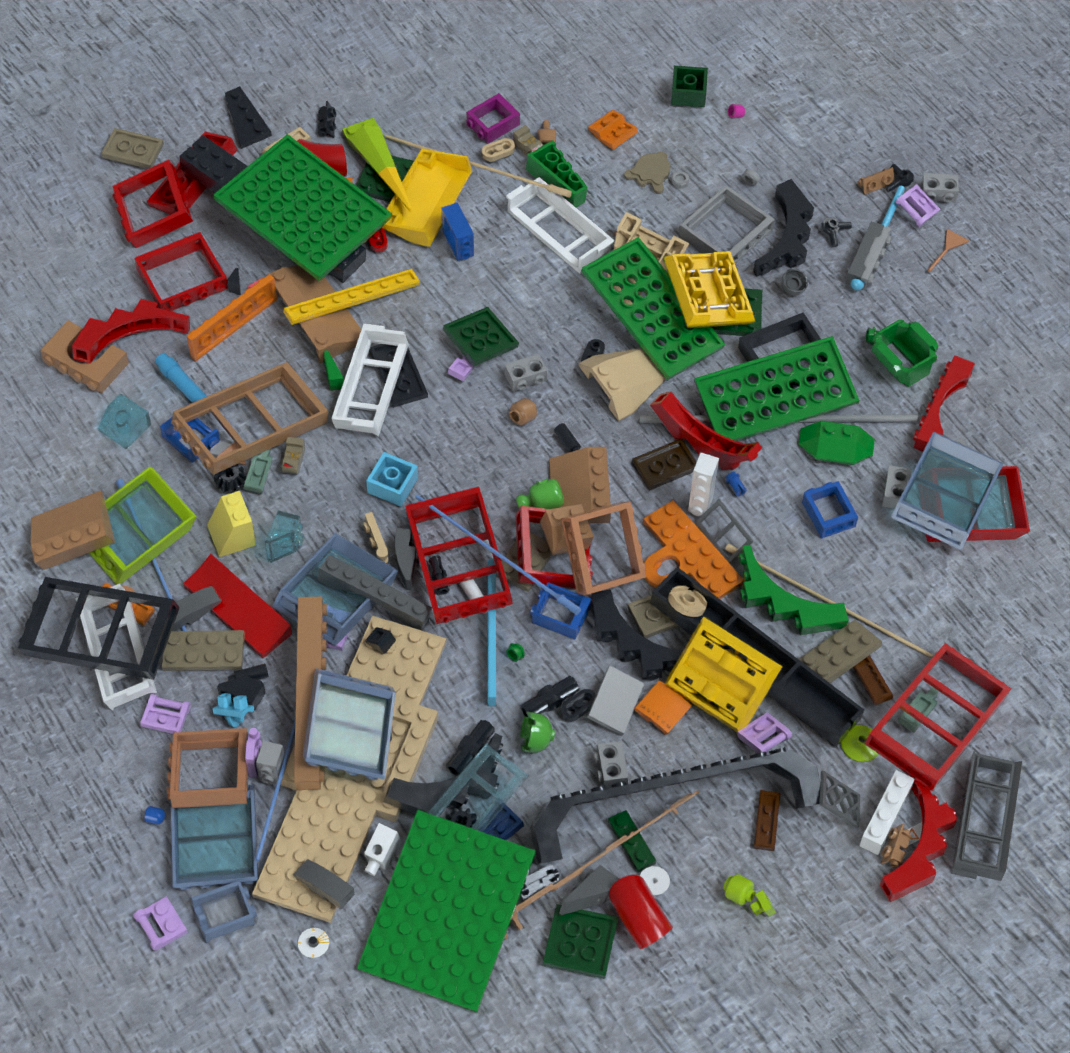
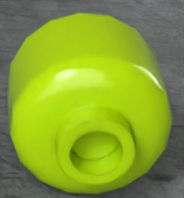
M741 874L729 876L723 886L726 898L738 905L751 902L756 894L753 881Z

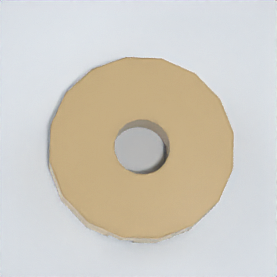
M687 586L674 587L668 596V601L676 611L690 617L703 615L707 606V601L703 595L696 590H693V592L688 590L689 587Z

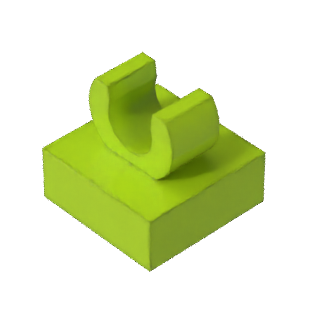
M763 890L756 893L759 901L750 905L756 916L764 911L769 917L777 913Z

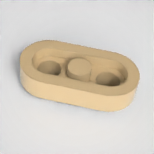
M503 138L487 144L482 148V157L488 162H493L510 156L515 151V143L509 138Z

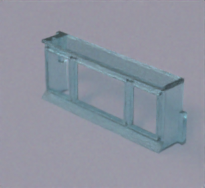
M486 743L428 813L439 817L472 778L495 797V800L471 827L483 832L529 775L510 760L507 761ZM489 756L515 775L501 792L476 774V771Z

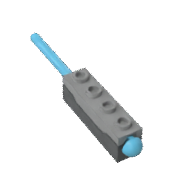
M903 186L898 187L882 223L870 222L850 266L845 284L851 285L852 289L856 291L861 289L866 291L868 284L872 285L875 277L873 273L874 271L877 272L881 262L879 259L884 258L886 253L885 246H889L892 239L890 235L891 228L888 225L897 208L895 201L903 195L905 190Z

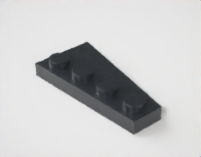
M240 86L225 92V98L241 149L272 136L271 130Z

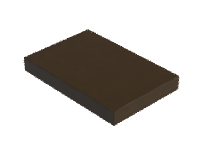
M682 439L632 458V464L649 491L693 473L697 463Z

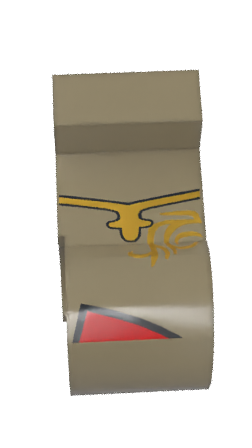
M526 125L513 132L515 146L526 156L543 146L530 133V129Z
M287 437L285 457L282 465L283 473L299 474L305 453L304 439Z

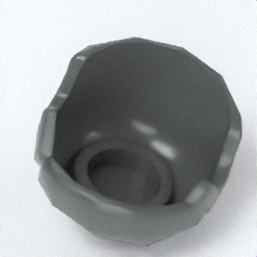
M789 269L781 278V287L785 293L797 296L802 294L808 287V279L804 272L799 269Z

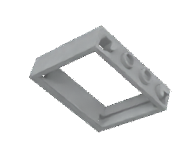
M726 185L720 191L717 190L710 200L707 199L702 207L694 210L687 220H683V223L679 226V236L703 254L722 252L693 230L726 202L758 225L730 250L736 264L773 231L775 219Z

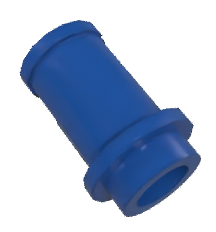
M731 472L726 476V483L730 484L736 496L739 497L741 496L740 492L743 495L747 492V489L739 479L740 475L736 472Z

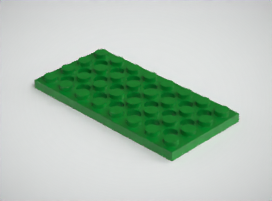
M639 237L582 267L581 272L667 381L724 348L725 343L712 327H696L692 330L685 328L686 322L669 274ZM630 257H636L639 262H633ZM616 265H622L625 269L620 270ZM641 271H648L650 275L645 276ZM602 273H609L611 277L606 278ZM627 278L634 279L636 283H629ZM652 284H658L660 289L653 288ZM613 286H619L621 291L614 290ZM638 292H644L646 297L639 296ZM663 297L669 298L671 302H665ZM623 300H630L632 304L627 305ZM649 305L656 306L657 310H651ZM673 311L681 312L682 316H676ZM640 313L643 318H637L634 314ZM659 319H666L668 324H662ZM645 327H652L654 332H648ZM671 332L677 333V334L679 335V337H678V338H674V337L671 336L670 333H671ZM695 338H701L704 343H698ZM661 340L665 343V345L660 346L656 343V341ZM681 346H687L690 351L682 350ZM667 354H673L676 359H669Z
M833 336L694 378V383L713 431L734 441L858 404L860 401ZM823 355L826 357L827 361L820 362L818 361L817 356ZM805 360L810 366L804 368L800 365V361ZM790 366L792 372L786 373L782 367ZM767 371H772L775 374V377L768 378L766 377L765 373ZM830 371L833 377L826 378L823 373ZM754 376L758 382L752 384L748 381V378ZM810 376L814 377L816 379V383L810 384L807 382L806 378ZM738 382L741 387L734 389L730 384ZM796 382L799 388L792 389L789 383ZM720 387L723 393L716 394L713 392V388ZM778 387L782 393L774 394L771 389ZM836 387L840 390V393L834 395L830 389ZM762 393L764 399L758 400L754 397V394ZM820 393L823 399L816 400L813 394ZM744 398L747 404L740 405L737 403V399ZM802 398L806 404L798 405L795 400ZM726 403L730 408L724 411L720 409L719 405ZM784 403L788 406V410L782 411L778 408V405ZM768 409L771 415L763 416L761 410ZM750 414L753 420L750 422L745 421L743 416ZM734 420L736 425L729 427L726 425V421Z

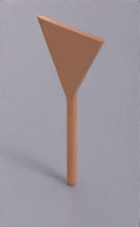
M947 229L945 249L929 267L928 272L932 271L948 250L970 241Z

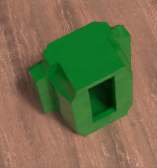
M899 319L874 335L873 342L875 345L872 347V352L900 383L909 387L930 374L932 364L937 360L935 352H937L939 346L936 340L919 322L905 323L904 320ZM893 343L912 363L913 367H903V362L888 348V345Z

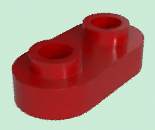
M381 227L368 238L370 248L374 252L380 253L387 249L388 240L384 228Z

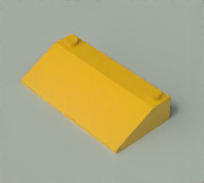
M421 148L402 181L412 211L409 212L399 198L394 195L387 207V210L392 213V218L382 228L413 244L430 247L442 226L441 207L455 203L472 173L468 156Z

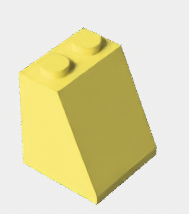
M237 491L221 496L207 524L219 557L256 546L252 520L241 492Z

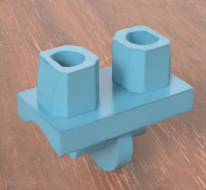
M228 693L217 696L218 706L213 708V714L224 715L225 720L228 721L231 727H237L241 722H244V716L247 712H254V705H248L246 696H236L233 698L232 703L231 695Z

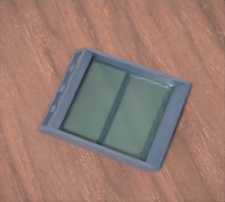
M933 432L891 518L962 550L1004 463Z
M335 533L280 589L272 606L298 622V597L322 596L323 603L327 604L328 609L327 616H324V622L327 621V633L324 634V639L333 645H337L376 602L360 594L344 590H334L318 582L319 568L327 556L331 555L389 586L392 585L398 572L397 569Z
M316 668L303 748V757L307 764L316 767L324 765L332 771L345 770L348 774L354 776L362 774L371 780H378V778L384 780L396 695L393 687Z
M254 784L248 785L247 804L172 808L171 804L173 888L187 890L192 886H200V888H209L214 884L225 886L239 880L242 884H252L254 881H258V861H255L257 855V829ZM237 786L205 788V789L236 788Z

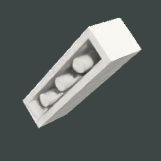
M701 452L693 471L688 512L695 516H702L710 508L719 458Z
M895 771L863 834L860 847L879 855L912 788L914 778L900 771Z

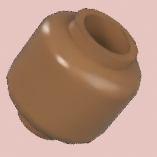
M523 398L511 405L510 418L514 423L523 426L536 418L537 407L531 400Z

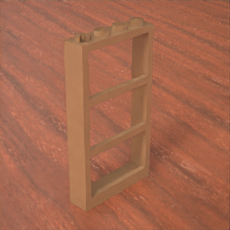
M285 362L173 411L171 424H173L174 430L181 434L183 441L192 448L193 454L200 458L205 469L207 468L214 475L286 442L287 437L295 438L326 424L328 410L289 363ZM278 382L285 386L309 415V417L283 429L253 394ZM246 397L274 430V433L246 444L218 408ZM209 412L212 413L239 447L216 459L187 424V422Z

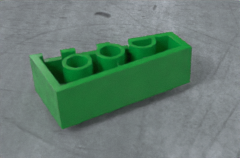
M554 140L529 153L525 170L536 179L540 177L548 185L553 184L554 186L572 191L570 198L562 197L575 208L585 203L588 187L578 173L572 170L570 162L564 159L562 151L556 148Z

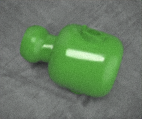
M546 478L542 481H536L529 489L530 494H521L516 497L519 508L527 506L555 509L564 504L562 490L556 479L547 480Z

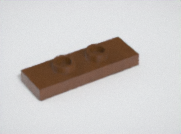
M870 655L853 667L874 705L893 699L891 690Z

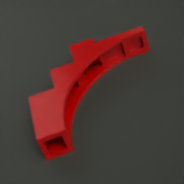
M140 299L133 312L115 308L107 322L89 318L72 345L73 359L91 364L96 355L112 342L142 331L173 330L188 334L190 331V316L160 309L157 302Z
M672 391L661 393L650 404L651 408L675 439H687L698 455L701 452L719 458L718 466L721 470H734L740 465V462L753 461L757 458V453L762 449L758 442L741 443L713 431L694 417L679 402Z
M914 780L911 790L918 799L921 809L922 831L920 841L915 851L904 864L882 877L880 887L890 903L934 881L936 868L929 861L944 855L947 847L945 838L939 834L954 828L957 821L954 809L950 808L947 802L939 805L936 795L932 794L929 789Z

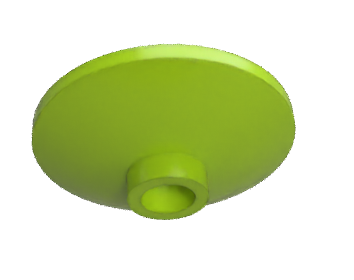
M856 725L848 732L847 736L841 741V747L845 755L857 762H869L875 759L878 753L865 745V742L859 741V739L866 741L873 729L864 725Z

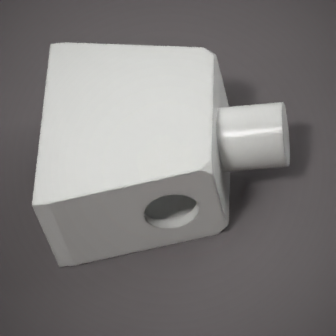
M380 823L378 824L364 853L368 861L364 868L366 873L375 876L379 867L387 869L402 843L397 831Z

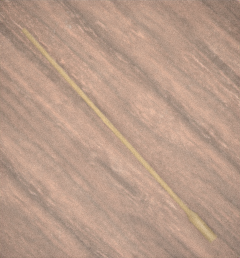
M385 135V138L400 142L412 147L437 151L399 138ZM470 161V165L543 187L549 192L571 197L572 191L554 186L553 184L545 185Z
M728 543L725 550L734 554L738 548ZM757 561L760 567H762L763 569L777 575L778 577L792 583L793 585L807 591L808 593L822 599L823 601L829 604L835 603L834 601L820 595L819 593L805 587L804 585L790 579L789 577ZM846 608V612L926 656L933 657V654Z

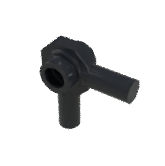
M892 164L890 168L893 167L894 173L897 175L896 180L885 186L887 192H890L898 186L907 187L914 182V174L910 170H901L896 164Z
M826 217L821 223L823 231L829 235L831 247L838 246L836 233L839 229L852 228L851 222H838L834 217Z

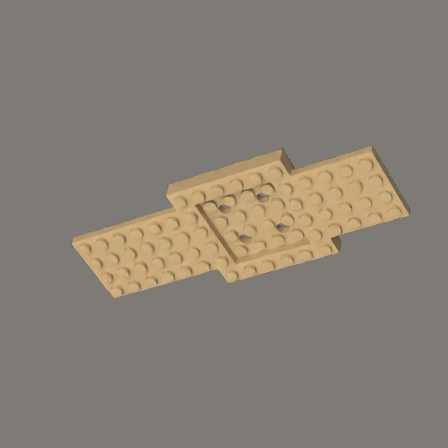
M376 616L371 617L346 676L391 686L396 692L391 728L392 740L389 744L385 779L371 780L366 775L358 774V776L348 774L345 770L332 771L327 766L321 765V769L325 770V782H321V789L296 790L294 783V746L286 764L281 786L296 790V793L252 893L254 898L332 923L338 907L329 900L322 899L294 877L293 874L308 859L321 865L348 883L375 816L397 822L401 809L383 801L393 778L413 782L437 723L438 711L421 706V703L447 643V638ZM376 627L391 631L396 639L395 643L385 654L365 642ZM326 684V688H323V694H326V706H322V713L326 714V718L379 731L382 730L385 698ZM322 725V731H325L326 742L322 744V750H325L326 754L377 765L380 737L330 725Z

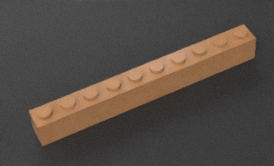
M322 596L298 597L294 764L296 790L321 789V782H325V770L321 769V765L317 767L307 764L303 757L314 672L316 668L327 669V660L323 658V652L327 651V640H324V634L327 633V621L324 622V616H327L328 609L327 604L323 603ZM320 682L316 715L326 718V714L322 713V706H326V694H323V688H326V684ZM314 722L311 750L325 753V750H322V744H325L326 736L325 731H322V725L326 724Z

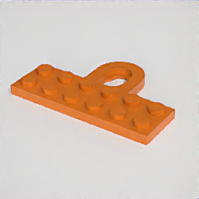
M674 500L643 518V524L664 546L650 555L644 563L646 567L645 580L651 586L657 588L669 575L661 576L657 573L661 563L667 559L675 560L682 571L719 599L743 585L744 579Z

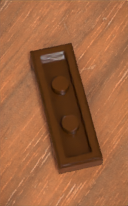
M760 790L753 849L773 852L775 850L781 795L779 792Z

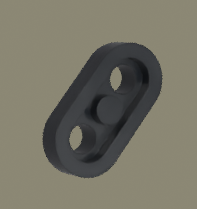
M599 339L590 340L581 357V362L594 355L604 354V342Z
M583 689L562 704V718L569 722L579 719L590 710L596 694L590 689ZM573 711L574 714H568L567 712Z

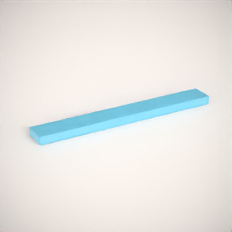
M494 559L488 560V567L495 565ZM496 573L487 575V595L496 593ZM496 609L488 611L489 706H496Z

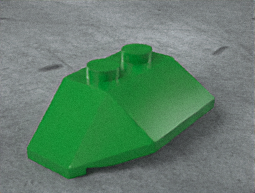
M819 421L800 429L798 446L816 460L855 465L867 458L873 457L875 439L856 425Z

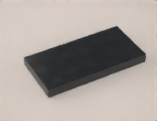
M379 344L370 347L369 350L373 360L393 362L398 346ZM407 348L390 400L393 408L428 398V392L409 348ZM376 367L385 386L390 368Z

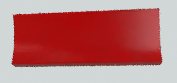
M206 131L202 134L231 155L236 153L237 148L232 137ZM179 162L175 168L190 209L207 187L182 171ZM166 177L147 200L149 207L171 215L177 212L178 208L168 177Z
M212 554L183 583L184 588L191 594L213 586L222 602L210 611L231 630H244V642L263 659L292 635L291 624Z

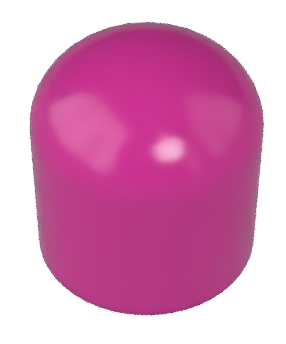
M731 104L728 108V115L730 118H742L745 115V108L740 104Z

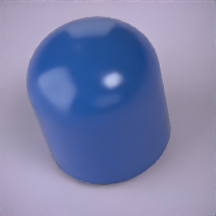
M149 806L145 812V822L161 824L165 819L164 810Z

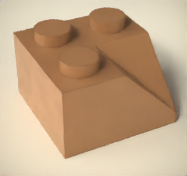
M581 504L545 510L540 523L552 555L568 552L561 518L584 512ZM588 520L579 522L584 549H588L594 536Z

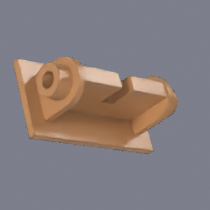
M893 167L883 169L865 178L861 177L858 185L863 187L864 195L894 181Z
M905 824L893 827L890 830L888 844L882 851V865L890 862V866L893 868H898L902 865L906 852L899 848L901 847L906 850L911 839L910 830L903 829Z

